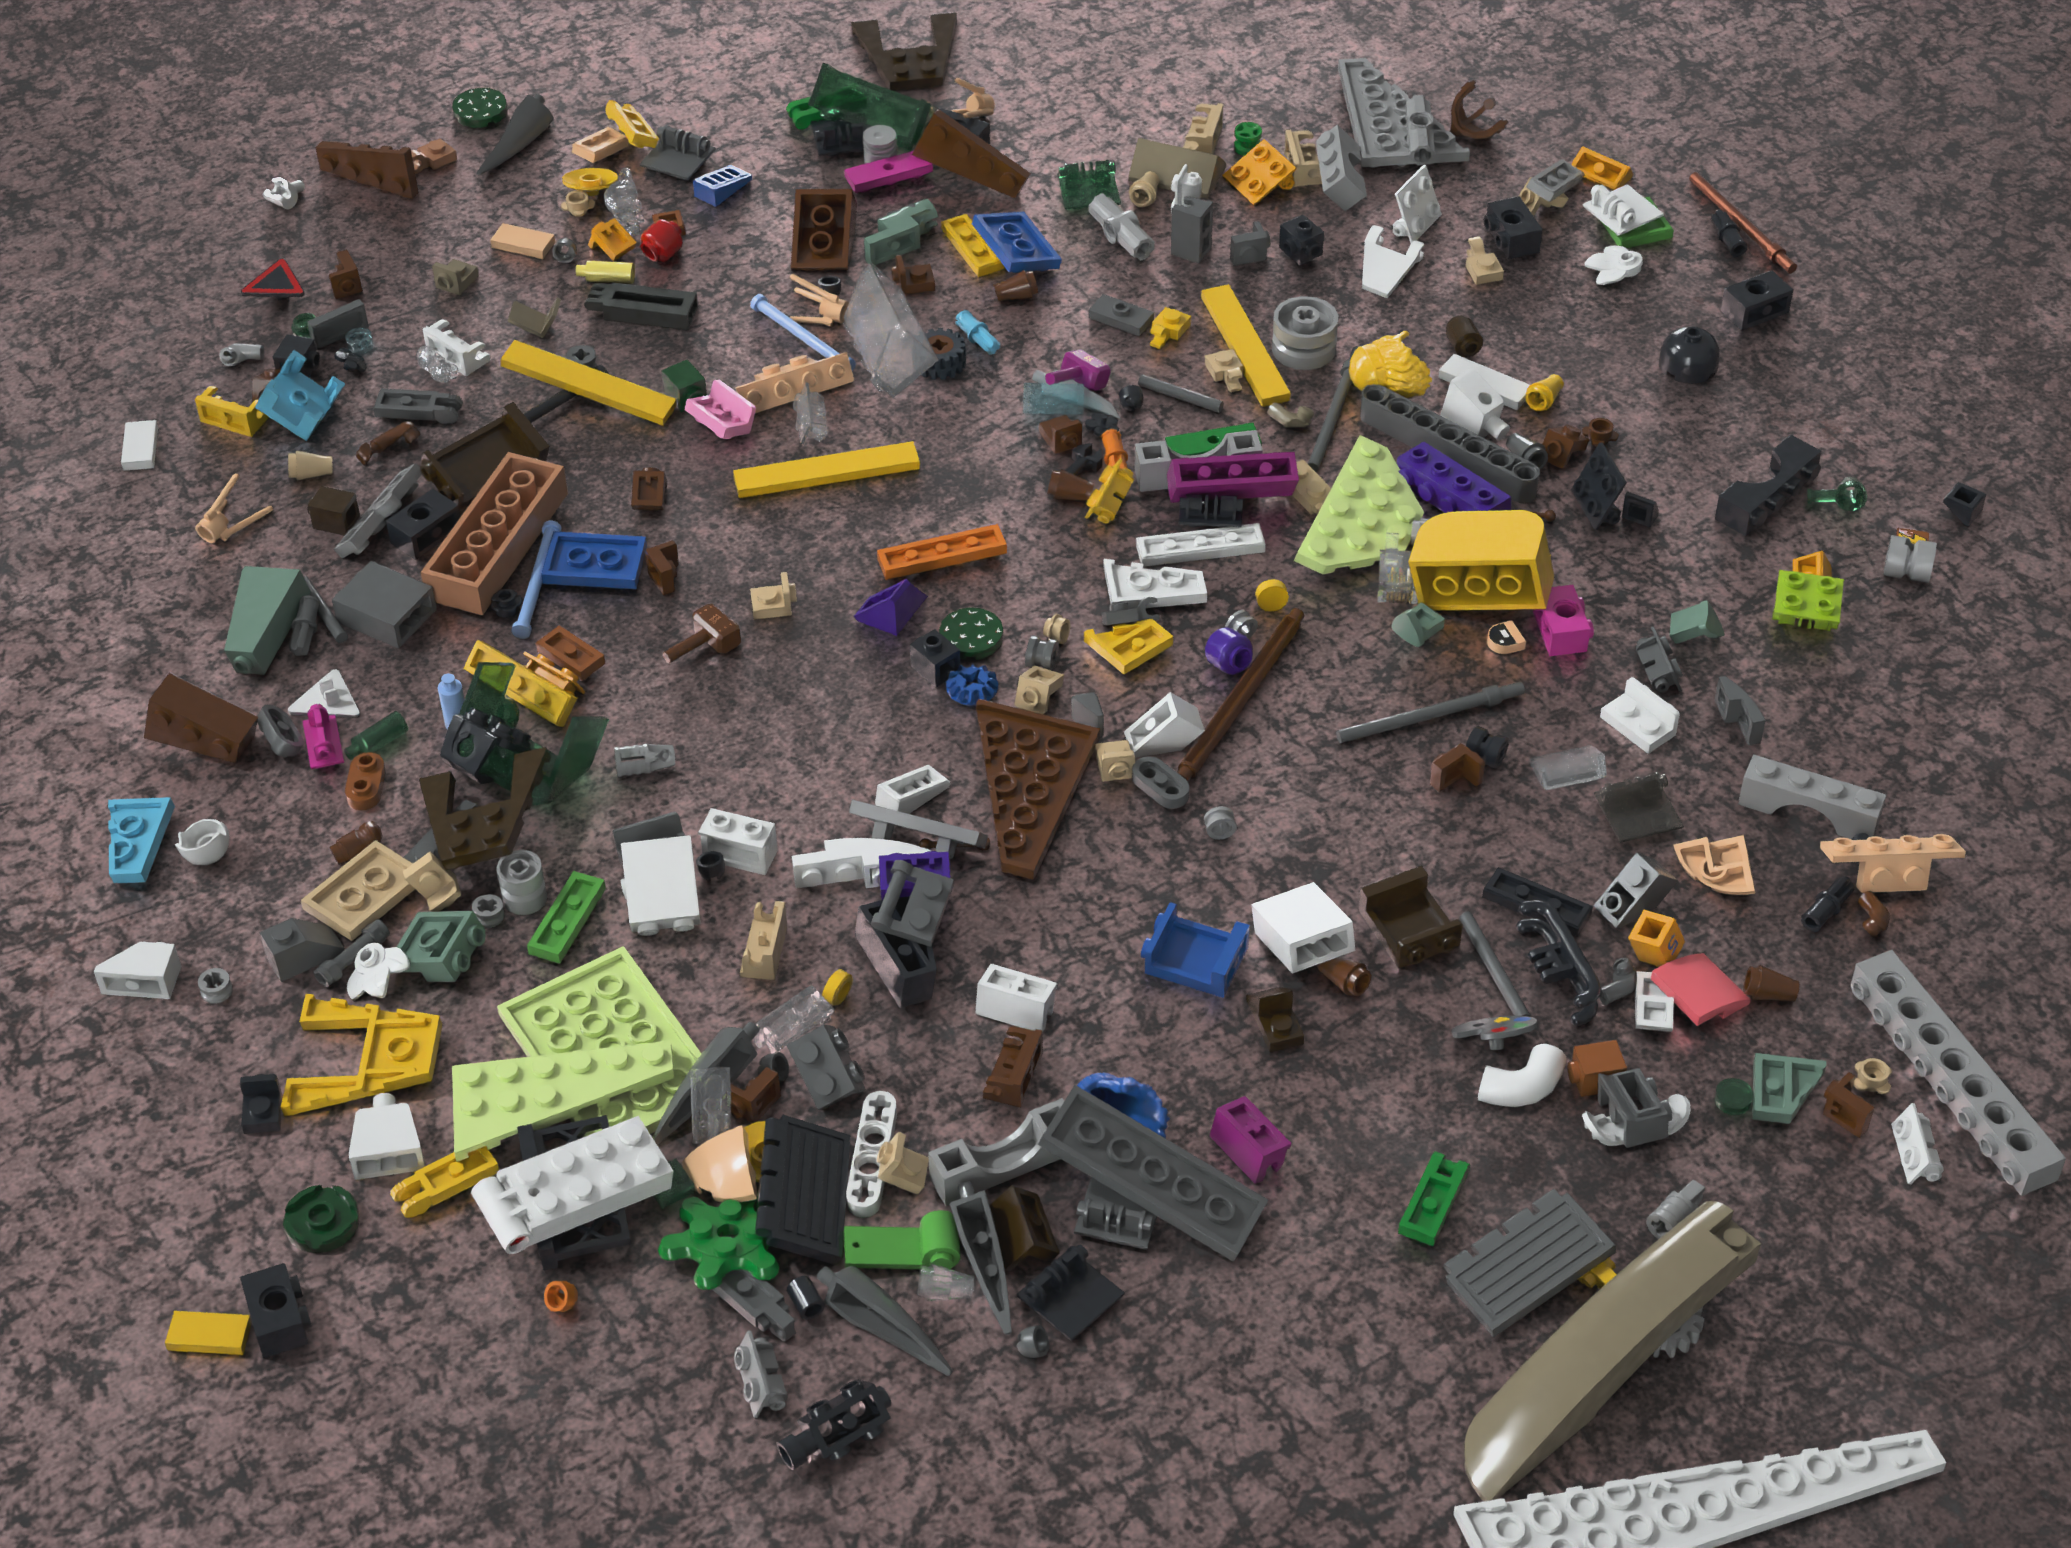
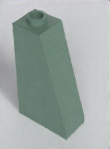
M244 566L224 649L236 673L264 675L287 636L292 626V621L297 617L301 597L311 593L300 569Z

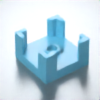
M293 350L274 380L271 379L265 387L255 408L307 441L336 402L345 383L333 376L326 388H323L300 372L306 358Z

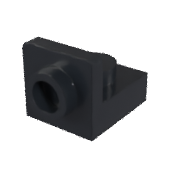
M257 1074L241 1077L240 1088L243 1094L241 1126L243 1133L281 1131L282 1110L280 1107L283 1095L277 1075Z

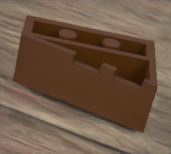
M169 673L149 699L144 739L236 763L255 737L258 716Z

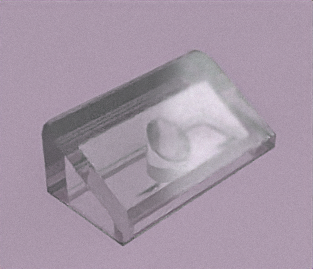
M1592 745L1530 759V765L1544 790L1605 778L1607 775L1605 754Z

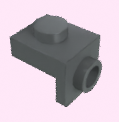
M1259 221L1253 222V232L1231 236L1230 260L1233 266L1266 260L1267 248L1270 247L1271 240L1269 232L1267 230L1264 231Z

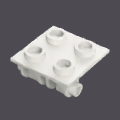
M1423 165L1395 193L1402 219L1394 222L1393 233L1398 237L1408 236L1410 243L1414 240L1417 241L1442 215L1440 204L1437 201L1432 185V179L1429 176L1427 166Z
M1628 184L1611 192L1604 185H1595L1591 189L1592 200L1583 203L1584 208L1618 236L1664 216V213Z

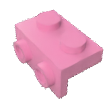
M714 380L710 395L687 399L684 410L695 417L697 422L711 429L717 437L730 439L735 436L750 434L756 406L721 380Z

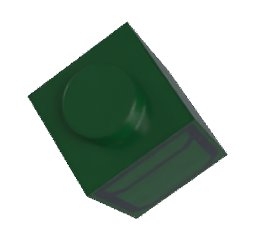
M688 359L661 370L664 394L677 399L676 407L681 413L685 411L687 399L707 396L705 378Z

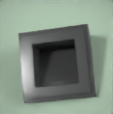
M1091 692L1072 696V719L1076 723L1100 728V738H1102L1104 735V714L1097 694Z

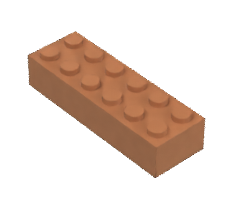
M511 452L506 454L420 572L422 582L433 587L436 603L483 615L492 602V596L502 589L542 532L544 522L551 519L567 496L568 490L564 466Z

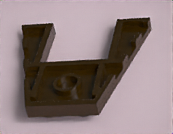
M957 12L930 15L935 46L922 45L914 48L883 50L878 20L851 22V29L853 35L856 34L858 37V43L862 49H866L871 63H875L877 66V72L889 91L944 86L948 57L951 53V43L954 40L955 25H957Z
M547 747L514 755L511 798L508 800L491 802L484 806L452 813L456 784L452 772L448 771L419 779L440 860L445 870L512 854L524 825L522 816L532 806L534 800L531 795L535 786H540L544 777L542 771L544 763L551 760Z

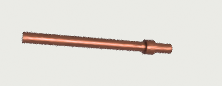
M1698 172L1691 174L1689 180L1719 209L1727 212L1730 219L1765 251V256L1772 263H1778L1789 274L1796 271L1797 265L1786 255V250L1778 243H1773Z

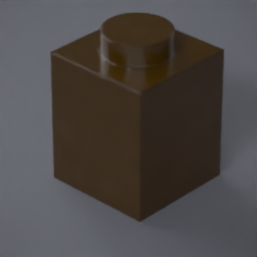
M321 486L315 496L309 500L307 512L310 515L313 529L345 536L360 517L356 494Z

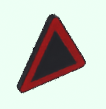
M284 258L277 260L241 289L242 296L277 297L278 301L289 297H303L305 295L302 286Z

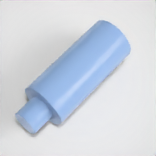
M450 673L444 674L441 678L442 681L438 685V693L447 730L455 714L464 715L467 711L462 684Z

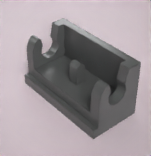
M1184 197V203L1193 207L1175 204L1172 208L1171 255L1200 263L1212 248L1213 201L1208 200L1206 202L1194 197Z

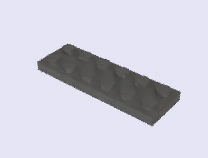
M1076 1085L1068 1094L1038 1143L1042 1148L1233 1262L1268 1202V1199Z

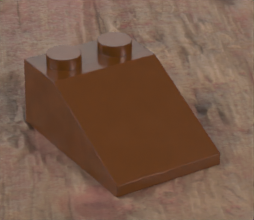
M796 189L791 270L849 269L857 214V202L852 189Z

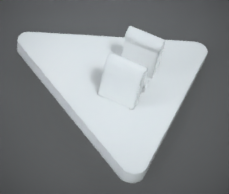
M337 669L331 670L288 707V713L296 716H308V710L314 704H321L325 707L328 716L335 714L336 717H358L360 715L359 709Z

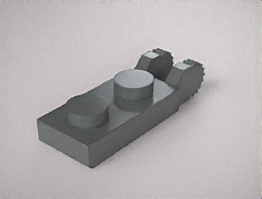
M381 388L373 410L375 417L418 420L435 419L441 424H454L458 420V410L462 408L463 401L457 394L450 395L449 393H439V391Z

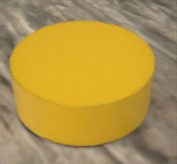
M1276 579L1262 582L1255 592L1259 607L1268 612L1282 609L1289 599L1285 584Z
M842 969L836 970L824 987L822 999L833 1006L841 1004L852 987V975Z

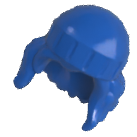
M1109 1073L1091 1074L1078 1083L1077 1086L1166 1138L1165 1129H1167V1122L1170 1120L1167 1115L1168 1111L1162 1106V1099L1159 1098L1156 1091L1150 1085L1141 1084L1132 1077L1118 1078Z

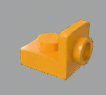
M613 218L606 223H598L591 230L592 235L588 246L594 249L599 245L614 262L633 250L637 242Z

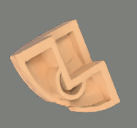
M1744 835L1710 843L1708 838L1705 837L1673 845L1680 864L1689 876L1711 887L1713 891L1729 895L1756 893Z
M743 1126L728 1130L706 1141L682 1161L683 1171L687 1180L699 1194L703 1193L700 1189L702 1188L712 1193L713 1199L717 1202H724L726 1200L746 1202L757 1199L756 1175L749 1159L748 1134Z

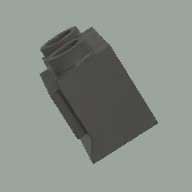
M1640 1068L1609 1076L1601 1073L1598 1074V1102L1600 1106L1609 1104V1114L1613 1123L1624 1121L1623 1143L1626 1148L1668 1138V1122L1672 1121V1110L1666 1099L1659 1100L1657 1086L1652 1077H1645ZM1636 1096L1644 1109L1638 1110L1631 1097Z

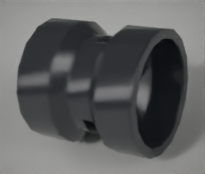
M1476 726L1467 740L1466 747L1479 754L1486 765L1497 769L1507 753L1509 738L1500 734L1491 735L1488 729Z

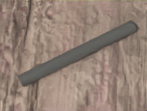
M1469 911L1462 913L1459 920L1463 924L1464 929L1513 1015L1531 1017L1474 916Z

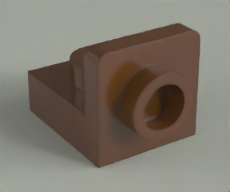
M348 250L336 252L338 265L334 266L336 272L329 274L335 299L362 292L358 268Z
M895 256L896 266L891 267L893 284L899 285L901 295L935 291V279L930 264L904 267L902 256Z
M1065 414L1039 423V433L1055 454L1082 445V423L1079 419L1071 421Z
M653 467L643 468L642 471L633 470L631 501L633 510H664L665 488H667L668 484L664 471Z
M671 540L645 549L648 574L663 596L675 592L674 578L677 577L675 567L679 565L675 541Z
M766 1067L758 1077H754L748 1082L744 1091L728 1082L723 1087L725 1107L728 1112L738 1119L743 1118L750 1123L758 1122L781 1097L778 1073Z
M1848 1072L1840 1081L1835 1079L1827 1087L1824 1093V1098L1827 1100L1823 1115L1856 1137L1861 1138L1868 1131L1875 1107L1867 1103L1862 1097L1851 1092L1856 1076Z

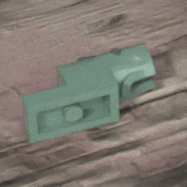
M923 199L913 204H908V206L902 207L899 210L888 212L887 216L877 219L878 233L864 238L865 261L870 267L893 259L897 255H903L920 248V235L938 226V223L932 220L938 217L932 202L929 199Z

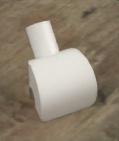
M275 178L271 180L275 185L272 191L266 189L262 195L266 200L285 209H291L298 200L297 193L304 191L305 186L301 180L289 183L282 178Z

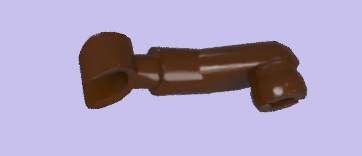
M403 422L371 440L370 445L367 442L362 444L356 452V457L365 466L374 453H381L402 437H404L408 444H411L421 433L414 427L413 423Z

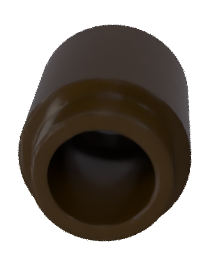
M1462 315L1455 316L1448 321L1446 336L1456 353L1465 358L1477 354L1483 346V338L1473 321Z

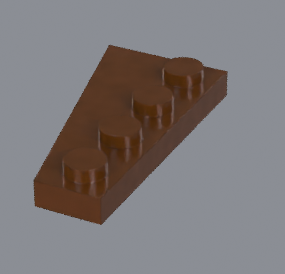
M939 109L933 114L912 153L913 156L1012 198H1016L1031 174Z
M321 141L315 147L319 168L322 171L413 199L419 193L410 147L393 150L392 146H382L378 149L371 148L369 144H360L358 147H352L350 143Z

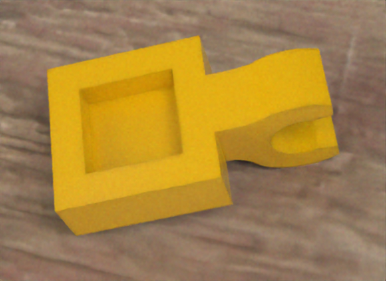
M1165 307L1152 321L1150 334L1155 336L1150 342V346L1162 349L1169 338L1178 341L1191 326V315Z

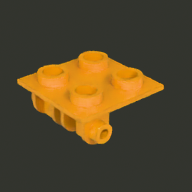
M1263 139L1227 170L1222 177L1255 206L1277 186L1286 190L1293 188L1295 182L1292 173L1297 168Z

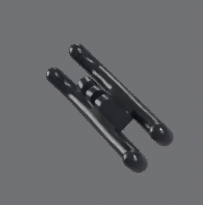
M1540 900L1522 902L1519 905V912L1521 914H1539L1548 921L1547 923L1542 919L1528 918L1522 919L1516 924L1518 932L1539 933L1548 944L1533 949L1528 953V958L1531 963H1534V968L1540 974V979L1544 984H1549L1568 978L1577 993L1573 1000L1574 1005L1577 1008H1583L1581 1011L1572 1014L1570 1018L1571 1023L1574 1026H1582L1592 1021L1597 1014V999L1601 992V985L1597 975L1561 915L1551 904Z

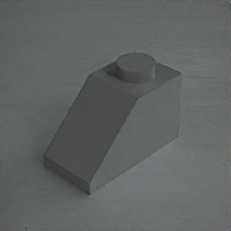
M290 918L259 932L266 958L281 982L316 967L325 960H331L345 950L331 927L305 920Z

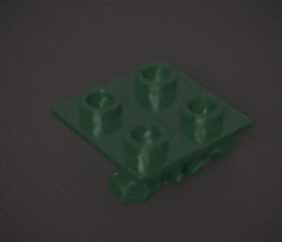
M1109 160L1095 161V170H1093V163L1089 161L1088 171H1085L1084 162H1080V171L1078 163H1065L1063 167H1058L1059 173H1057L1065 210L1089 208V204L1099 194H1104L1106 197H1110L1117 205H1121L1114 173H1116L1115 162H1109Z

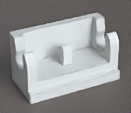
M444 319L439 320L430 327L426 326L423 328L427 352L466 377L491 361L490 354L479 351L485 347L484 343L476 342L470 345L455 336L451 330L442 332L441 330L449 325V322Z
M990 964L977 985L975 1014L1025 1029L1044 1031L1047 1015L1052 1016L1057 983Z

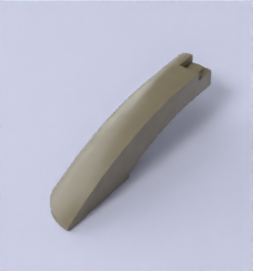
M1707 1201L1700 1205L1636 1257L1584 1303L1526 1360L1478 1412L1466 1433L1464 1467L1472 1487L1483 1501L1496 1500L1593 1420L1600 1408L1679 1327L1756 1262L1761 1243L1731 1220L1734 1212L1733 1209L1716 1201Z

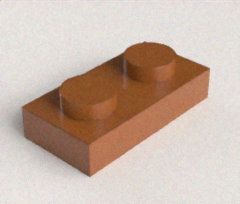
M560 625L536 642L538 653L547 657L561 668H567L576 674L581 681L605 665L604 654Z

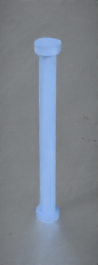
M757 294L753 297L750 304L753 310L764 313L825 358L840 354L768 303L764 295ZM848 356L853 371L856 363L854 359Z
M548 520L543 524L542 533L544 535L518 621L514 622L511 629L512 634L519 639H526L531 634L532 628L530 623L542 586L541 573L553 531L561 532L562 529L561 525L553 520Z

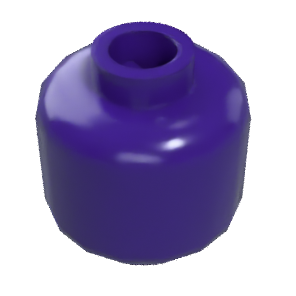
M1223 627L1216 630L1207 640L1205 656L1207 661L1226 674L1234 675L1246 669L1251 663L1253 645L1245 635L1233 628Z

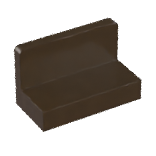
M1012 1185L990 1204L1000 1243L1004 1270H1013L1029 1255L1051 1262L1060 1254L1038 1194Z

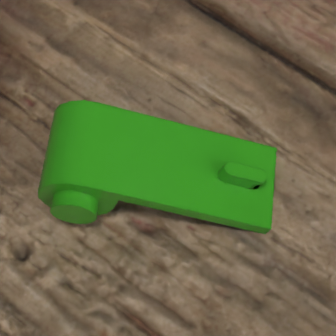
M937 1210L927 1213L922 1217L919 1228L844 1226L845 1268L855 1266L857 1268L928 1269L943 1272L957 1265L961 1259L959 1233L953 1213L949 1211Z

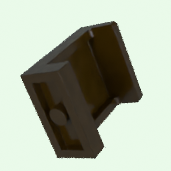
M1422 865L1360 888L1358 911L1398 969L1410 964H1418L1424 959L1442 952H1450L1460 946L1463 924L1459 919L1450 921L1428 891V873Z

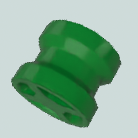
M1242 122L1235 127V152L1245 156L1261 142L1259 140L1262 137L1260 125L1254 122Z

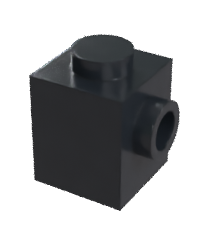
M287 334L272 356L275 369H282L287 358L295 350L306 358L300 372L309 378L320 363V354L317 352L315 340L313 338Z
M934 629L910 644L911 667L936 688L949 679L950 671L958 670L960 665V649Z

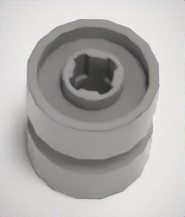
M1891 535L1883 575L1902 578L1907 574L1910 580L1929 583L1937 543L1918 540L1913 544L1909 538Z
M516 850L511 855L503 856L496 867L503 905L509 912L516 915H529L539 911L547 901L540 858L537 854L527 850Z

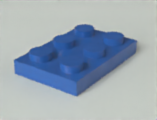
M1025 212L974 215L972 225L1008 272L1019 273L1023 270L1046 271L1060 268L1061 257Z
M553 531L541 573L542 583L636 589L646 553L645 549H647L646 537Z

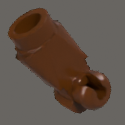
M367 821L360 825L358 830L354 829L336 840V844L329 848L337 864L349 862L375 840L381 843L383 837L381 828L376 822Z

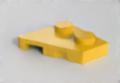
M1153 619L1137 621L1134 624L1112 625L1111 632L1095 634L1094 629L1084 631V642L1125 675L1173 646V635Z

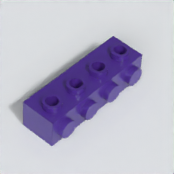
M1425 442L1397 457V465L1400 469L1398 472L1406 479L1412 492L1444 513L1511 510L1510 495Z

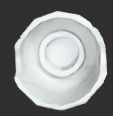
M202 819L191 824L184 832H179V843L175 844L182 857L194 865H209L217 862L227 851L230 839L229 831L224 823L216 819Z

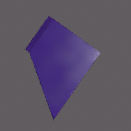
M905 579L870 596L853 617L858 622L897 636L928 596Z

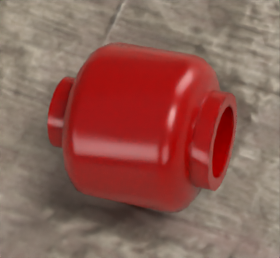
M658 219L642 233L640 248L651 261L666 262L683 246L682 230L673 221L668 222L664 219Z

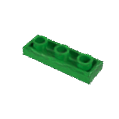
M1252 422L1165 437V441L1173 451L1182 455L1194 456L1214 449L1220 444L1226 433L1256 430V427Z

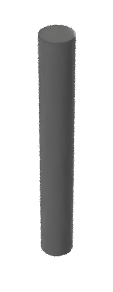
M1143 374L1138 380V386L1218 413L1223 409L1224 402Z
M303 576L311 591L309 596H314L321 602L318 615L338 643L345 642L348 639L347 633L307 576Z

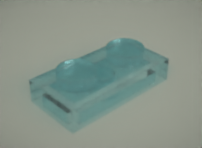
M1024 383L1023 414L1084 415V384L1056 383L1049 385L1048 383Z

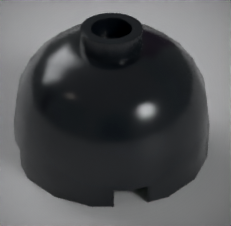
M1693 326L1681 327L1672 331L1663 341L1659 356V367L1666 376L1667 371L1675 375V381L1688 384L1703 383L1709 380V375L1713 373L1715 375L1718 371L1720 348L1714 336L1708 331Z

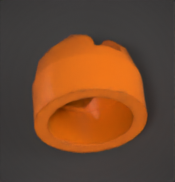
M552 1281L547 1285L544 1292V1302L547 1308L553 1312L568 1311L574 1307L575 1302L578 1300L577 1289L567 1281Z

